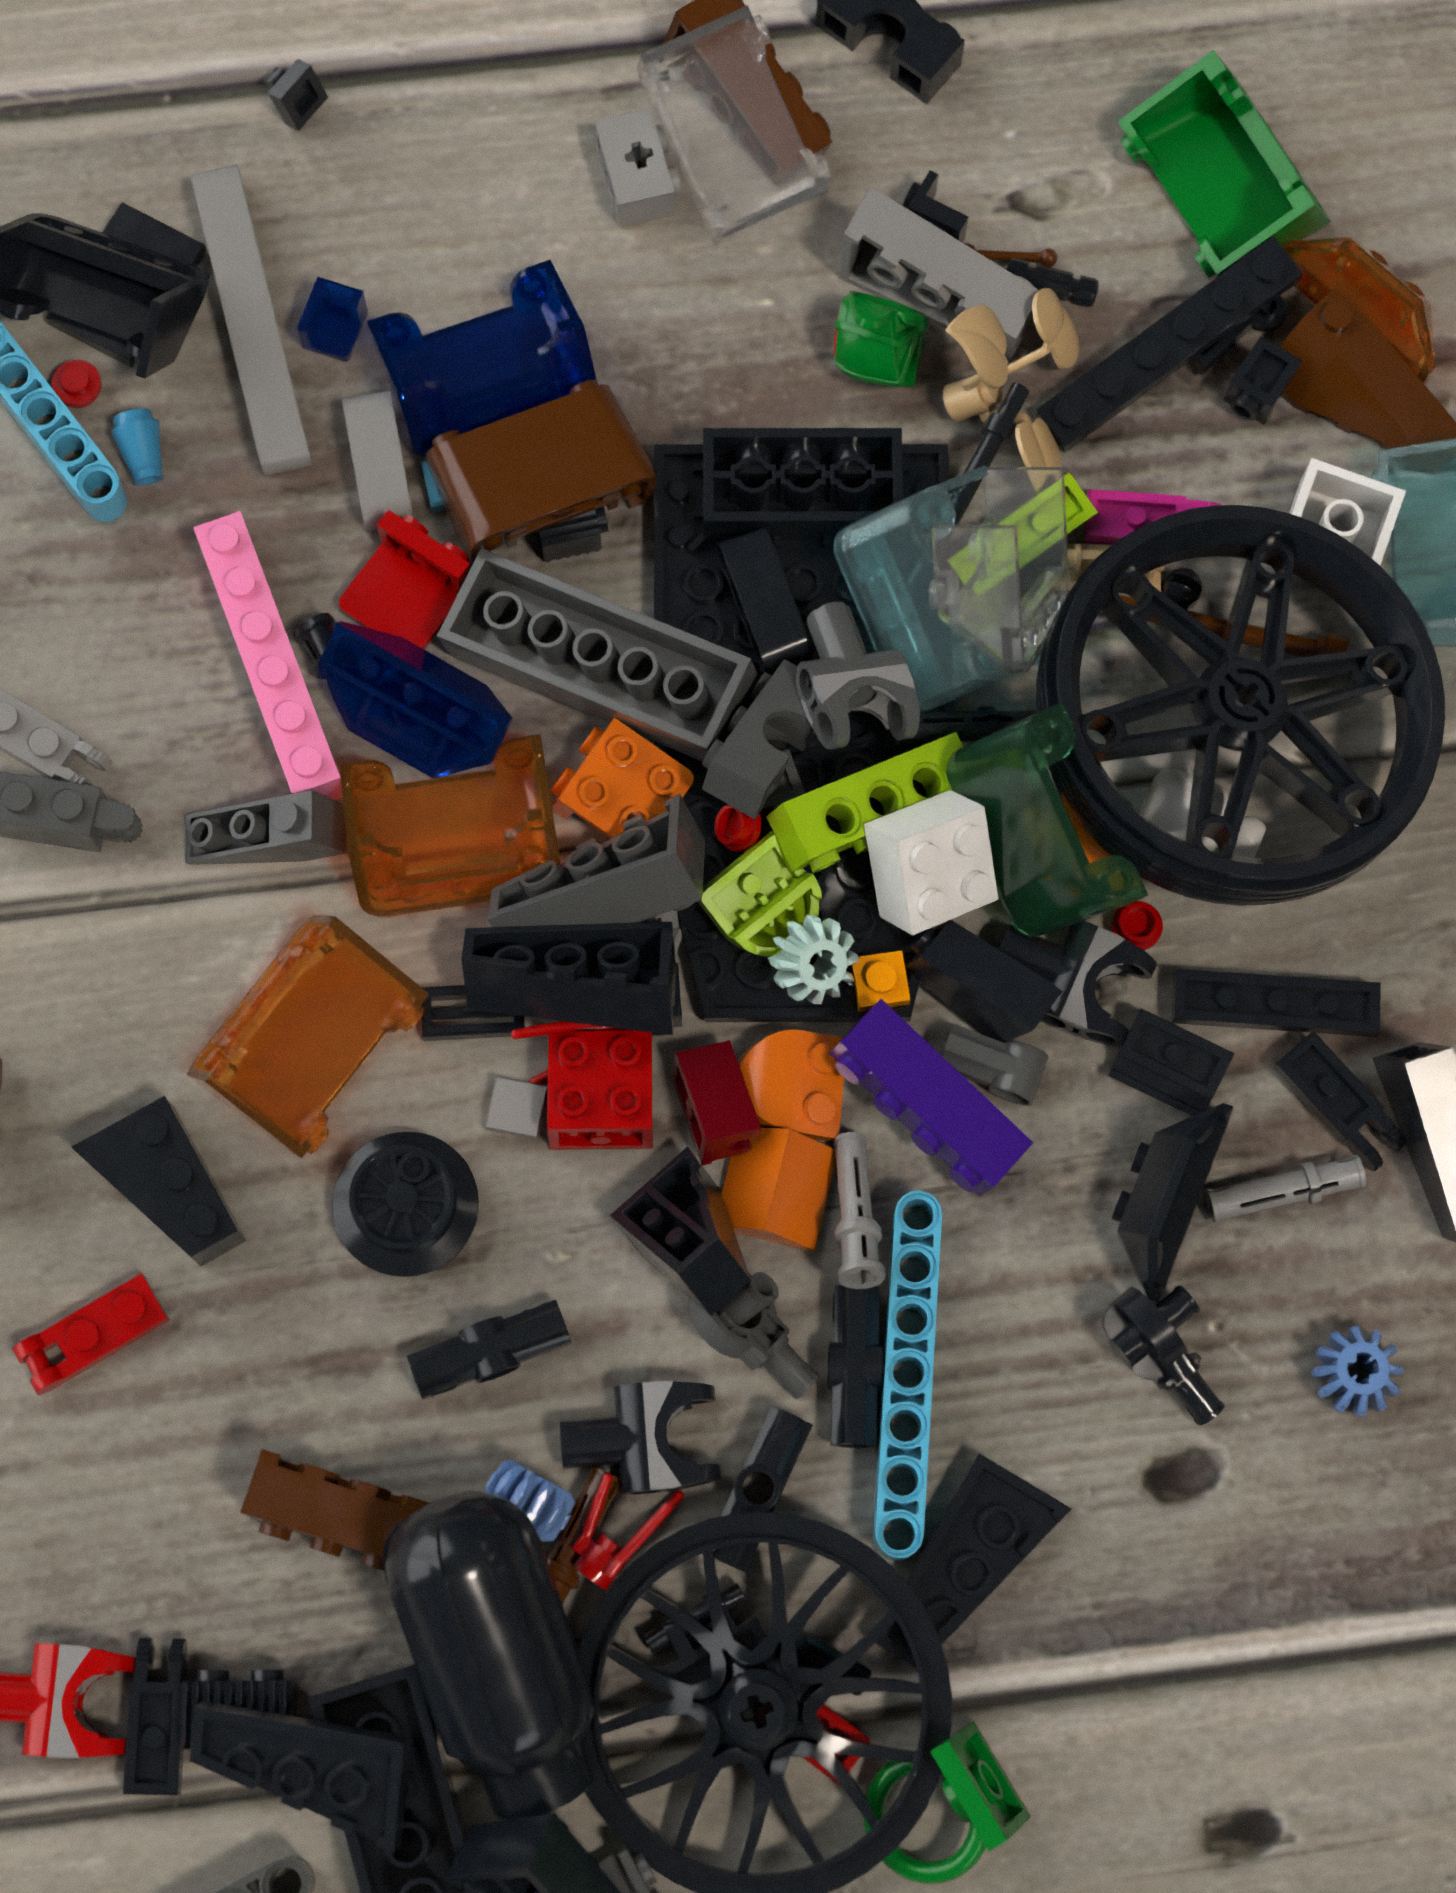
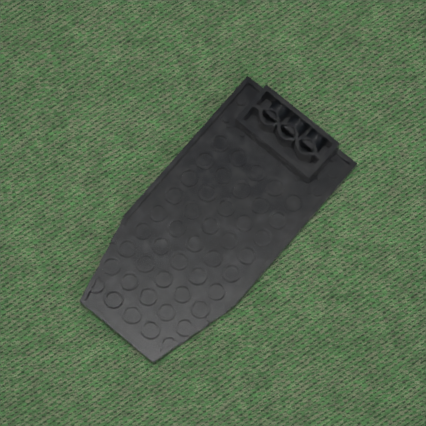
M703 428V444H654V472L658 479L654 492V619L751 658L760 679L763 673L756 660L718 556L717 543L765 528L772 540L807 632L813 660H818L820 657L806 623L807 617L812 611L824 604L844 602L845 605L850 607L867 653L899 650L903 654L914 681L920 712L955 711L951 563L948 560L951 557V539L896 642L889 643L877 634L950 499L948 444H902V428ZM751 697L746 705V708H749L754 701L753 699H751ZM850 711L848 713L850 739L845 748L826 749L818 740L816 734H814L803 751L781 740H768L773 747L781 752L789 749L805 793L927 743L892 744L882 722L874 715L864 711ZM654 741L656 747L693 773L694 781L683 796V800L705 839L704 886L745 852L729 850L716 837L714 829L715 819L720 809L727 805V803L702 790L708 771L707 768L702 766L703 762ZM913 780L915 791L927 798L924 786L919 781ZM870 797L869 801L872 809L884 816L882 804L877 799ZM770 813L761 816V832L756 843L770 831H773L766 817ZM826 815V822L829 828L835 833L841 834L839 822L834 817ZM853 847L838 853L841 858L839 862L815 873L812 872L810 865L804 867L806 872L812 873L815 876L821 889L822 899L819 900L818 918L821 919V922L825 918H831L840 924V931H846L852 935L855 941L849 950L856 953L857 957L902 950L904 964L907 963L914 954L909 946L919 933L911 935L879 916L868 851L856 854ZM694 902L684 910L677 911L705 1022H858L867 1012H858L854 982H845L843 980L838 983L840 997L833 998L825 992L822 1004H813L806 997L802 1001L794 1000L788 996L787 988H781L775 983L773 977L779 969L770 965L768 958L771 956L749 953L731 944L722 935L698 902ZM814 954L809 962L811 965L816 962L818 955ZM849 965L846 971L852 974L851 965ZM905 968L910 1003L909 1005L890 1008L905 1022H910L920 980Z

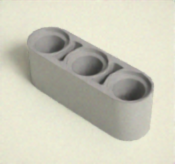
M391 390L342 398L366 532L377 531L378 522L388 510L401 518L405 515L414 518Z

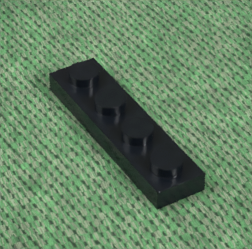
M1176 969L1173 973L1172 1023L1308 1033L1313 1031L1314 1033L1376 1037L1380 1033L1381 983Z

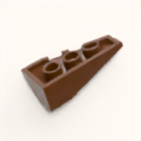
M1336 288L1332 289L1299 321L1280 345L1282 349L1303 360L1296 375L1281 396L1293 408L1309 414L1311 410L1337 422L1335 427L1348 433L1354 430L1378 441L1380 448L1432 472L1456 451L1455 420L1371 319Z

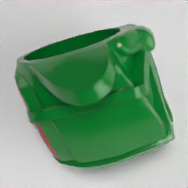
M850 291L841 301L838 320L834 324V327H836L834 336V364L845 375L859 381L890 387H914L921 352L926 343L924 341V332L928 331L930 326L929 319L925 313L878 296Z

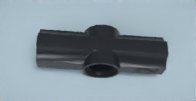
M835 1285L832 1312L833 1342L829 1341L827 1376L828 1389H832L830 1446L858 1449L876 1447V1439L878 1438L877 1391H881L883 1374V1344L879 1343L880 1287L875 1286L867 1289H852L843 1285Z
M556 1300L505 1319L503 1316H497L477 1322L459 1331V1336L407 1355V1359L421 1398L424 1400L454 1390L472 1381L483 1383L502 1377L520 1368V1363L570 1345L572 1341Z
M771 1405L742 1470L736 1477L735 1485L720 1516L748 1512H774L813 1425ZM751 1475H765L773 1483V1496L764 1504L751 1503L743 1494V1484ZM759 1543L736 1544L713 1549L714 1557L716 1560L746 1573Z

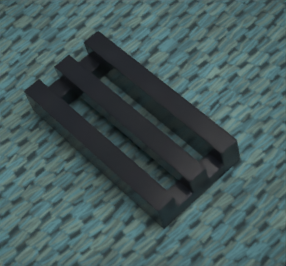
M465 985L420 987L423 1041L511 1037L512 1030L525 1028V1016L468 1009V1007L432 1008V1001L466 999ZM514 1017V1022L432 1026V1021Z

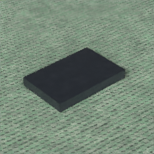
M123 202L102 231L104 234L197 267L207 253L205 244ZM50 312L46 316L50 326L131 368L135 364V356L127 351V340Z

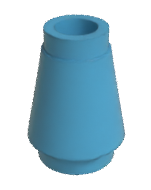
M147 408L128 410L116 415L113 418L115 428L112 429L111 433L130 474L133 476L135 485L143 486L161 481L164 476L162 473L159 420L154 419L152 411Z

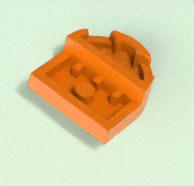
M797 1029L783 1030L760 1039L746 1052L741 1054L738 1064L761 1128L791 1129L811 1139L827 1142L835 1141L836 1136L840 1133L844 1077L835 1067L836 1060L828 1053L838 1044L842 1037Z

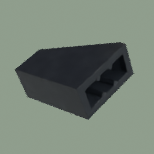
M948 920L935 928L931 927L920 932L909 946L914 954L905 964V968L980 1034L1003 1043L1033 1031L1063 992L1050 981L953 920Z

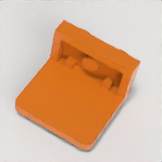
M614 717L603 731L595 726L578 750L586 757L576 771L567 766L550 790L558 796L550 809L565 820L572 813H575L612 839L625 831L623 822L639 814L647 821L667 811L664 802L679 794L683 798L692 785L694 776L685 766Z

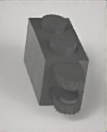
M0 771L1 837L101 853L103 840L131 843L133 840L137 841L136 839L141 837L140 833L143 832L141 828L143 825L140 818L136 815L134 808H131L130 804L126 805L124 802L120 804L118 801L108 800L100 787Z

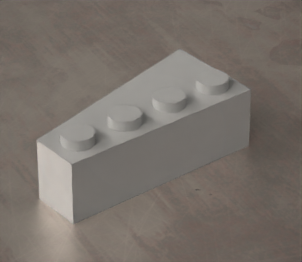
M871 186L843 235L839 279L875 296L926 314L929 322L944 329L962 311L977 305L988 306L998 317L1005 332L1007 348L1004 355L1009 360L1013 358L1033 320L1032 300L1037 291H1039L1028 280L1015 276Z

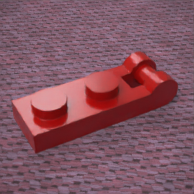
M141 1273L42 1332L25 1338L17 1343L12 1350L20 1364L26 1363L33 1375L30 1383L36 1394L42 1395L169 1322L170 1319L148 1280ZM59 1345L66 1359L52 1366L45 1352Z

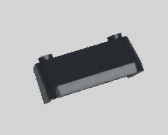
M32 213L0 226V313L3 316L24 321L28 320L30 315L47 311L128 341L127 351L135 356L134 361L138 364L136 376L144 379L175 362L206 295L210 276L205 270L53 215Z

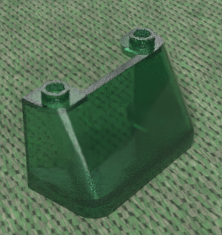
M1063 702L960 747L952 753L946 766V775L952 791L985 807L997 892L1015 929L1024 935L1032 937L1058 931L1124 907L1148 896L1137 869L1126 858L1113 855L1089 863L1047 769V766L1061 761L1068 756L1074 747V727Z

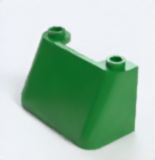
M1214 50L1118 120L1126 134L1120 142L1128 155L1136 164L1143 159L1152 168L1198 239L1197 244L1201 250L1196 252L1194 257L1209 278L1215 274L1221 275L1273 236L1285 249L1315 234L1331 222L1238 79Z

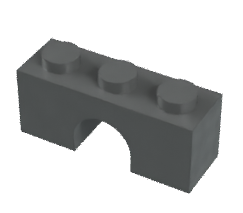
M786 659L782 661L773 675L765 672L761 676L752 692L751 699L754 701L751 706L746 708L741 705L737 709L727 728V732L730 735L725 742L716 739L702 763V766L708 769L702 790L753 819H756L779 786L789 759L787 754L773 747L768 740H781L803 751L815 734L798 695L796 685L798 666Z

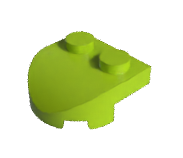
M770 831L704 885L702 900L697 902L731 944L749 953L760 956H773L781 952V948L774 944L773 938L779 936L786 939L789 936L787 922L795 921L802 926L806 915L818 917L819 900L822 899V893L818 881L812 873L806 872L804 868L792 872L774 832Z

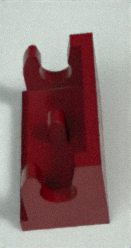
M728 1040L676 1052L672 1080L701 1165L712 1164V1161L740 1155L751 1150L752 1145L749 1139L760 1135L761 1126L731 1041Z

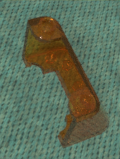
M541 734L512 738L500 744L494 752L495 770L395 784L391 768L380 761L362 760L340 764L347 849L359 904L362 909L373 916L390 917L489 902L493 888L550 859L555 861L557 866L560 865Z
M313 915L293 934L191 1064L187 1075L296 1157L303 1158L306 1152L309 1154L314 1153L329 1135L330 1130L325 1127L329 1118L324 1113L386 1033H394L400 1028L406 1032L418 1022L425 1010L421 1004L428 997L429 993L336 916Z

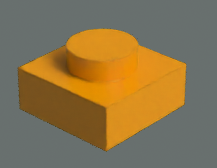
M902 950L858 957L860 961L851 965L858 1012L868 1011L880 999L889 1007L909 1005L910 994Z

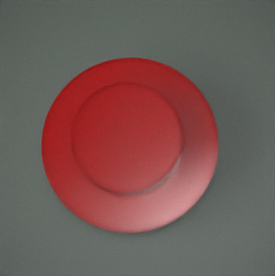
M71 360L63 363L56 369L51 385L52 389L66 406L84 408L91 405L97 399L101 391L102 382L97 369L92 364L83 360Z
M729 804L723 806L715 819L714 829L716 837L731 851H747L756 843L760 835V813L756 819H753Z
M1131 901L1123 904L1116 911L1112 919L1111 930L1113 933L1118 934L1145 951L1152 948L1160 939L1163 931V921L1159 912L1152 905L1143 901Z

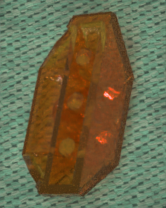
M1350 237L1290 241L1284 246L1283 249L1303 272L1302 280L1294 285L1296 289L1317 305L1332 289L1336 288L1371 319L1426 386L1436 367L1431 303L1425 299L1423 292L1417 285L1410 281H1404L1389 268L1387 261L1381 254L1374 250H1368L1359 241Z

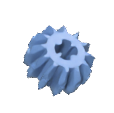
M1360 1326L1349 1328L1347 1338L1339 1331L1330 1334L1328 1338L1332 1348L1320 1346L1315 1351L1317 1358L1327 1365H1321L1311 1370L1313 1378H1327L1328 1384L1318 1390V1396L1325 1398L1335 1393L1337 1398L1334 1402L1333 1410L1338 1413L1343 1412L1351 1401L1355 1417L1365 1416L1368 1404L1376 1412L1386 1409L1387 1403L1384 1395L1395 1397L1401 1391V1388L1388 1378L1397 1377L1404 1373L1402 1365L1389 1364L1388 1358L1398 1352L1397 1347L1392 1344L1383 1350L1378 1348L1382 1339V1333L1378 1330L1371 1332L1364 1341L1363 1331ZM1356 1360L1360 1361L1358 1368L1365 1366L1368 1376L1360 1380L1359 1383L1355 1382L1357 1375L1350 1377L1347 1367L1355 1363Z
M513 1460L503 1461L497 1471L492 1473L486 1484V1493L500 1495L523 1510L531 1520L540 1540L544 1542L554 1541L560 1531L565 1529L571 1518L570 1513L575 1505L572 1494Z

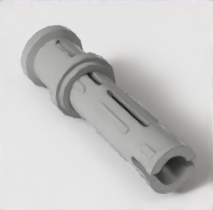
M847 1132L836 1136L833 1142L836 1153L841 1222L837 1225L834 1233L835 1242L838 1246H841L842 1266L838 1269V1281L847 1288L867 1289L875 1287L885 1280V1267L879 1263L877 1245L881 1241L882 1230L877 1221L872 1218L866 1151L867 1138L861 1133Z

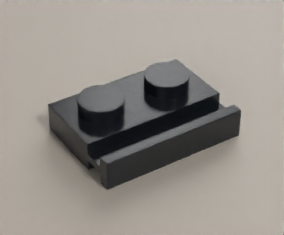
M1140 1008L1108 1076L1194 1116L1207 1110L1235 1053Z

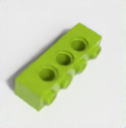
M954 732L783 802L766 817L792 872L810 865L812 872L815 873L839 862L841 858L838 853L853 847L856 854L868 851L864 824L883 817V815L876 813L872 809L869 801L870 797L877 799L882 804L885 816L948 790L968 798L979 790L982 785L957 732ZM913 780L919 781L924 786L927 798L915 791ZM826 815L834 817L839 822L841 834L835 833L829 828L826 822Z

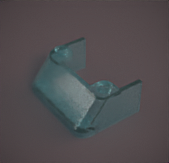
M985 465L924 489L859 519L841 529L834 540L836 560L876 652L899 650L903 654L914 681L920 712H927L1039 664L1041 651L1019 660L1009 639L999 632L985 631L970 638L930 544L947 536L954 527L956 514L949 495L989 475Z

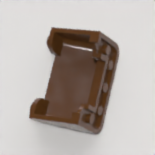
M588 380L570 389V394L463 434H460L458 430L443 433L432 440L433 447L426 454V463L461 548L469 558L470 567H472L481 548L491 552L504 544L503 540L507 548L516 546L518 538L603 506H607L608 511L617 508L620 498L626 500L629 509L652 501L658 481L657 476L609 385H598L596 380Z

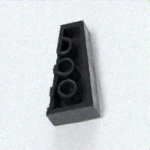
M672 921L465 929L461 962L468 1009L673 1035L676 959Z

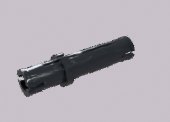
M981 706L977 711L920 712L917 734L914 738L897 740L892 736L890 730H887L892 744L930 743L957 732L961 742H978L981 746H993L996 744V741H1035L1039 734L1037 712L1035 709L996 711L993 706Z

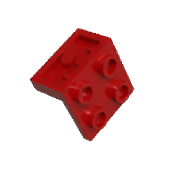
M637 1030L568 1031L548 1035L547 1131L550 1150L653 1149L651 1032Z

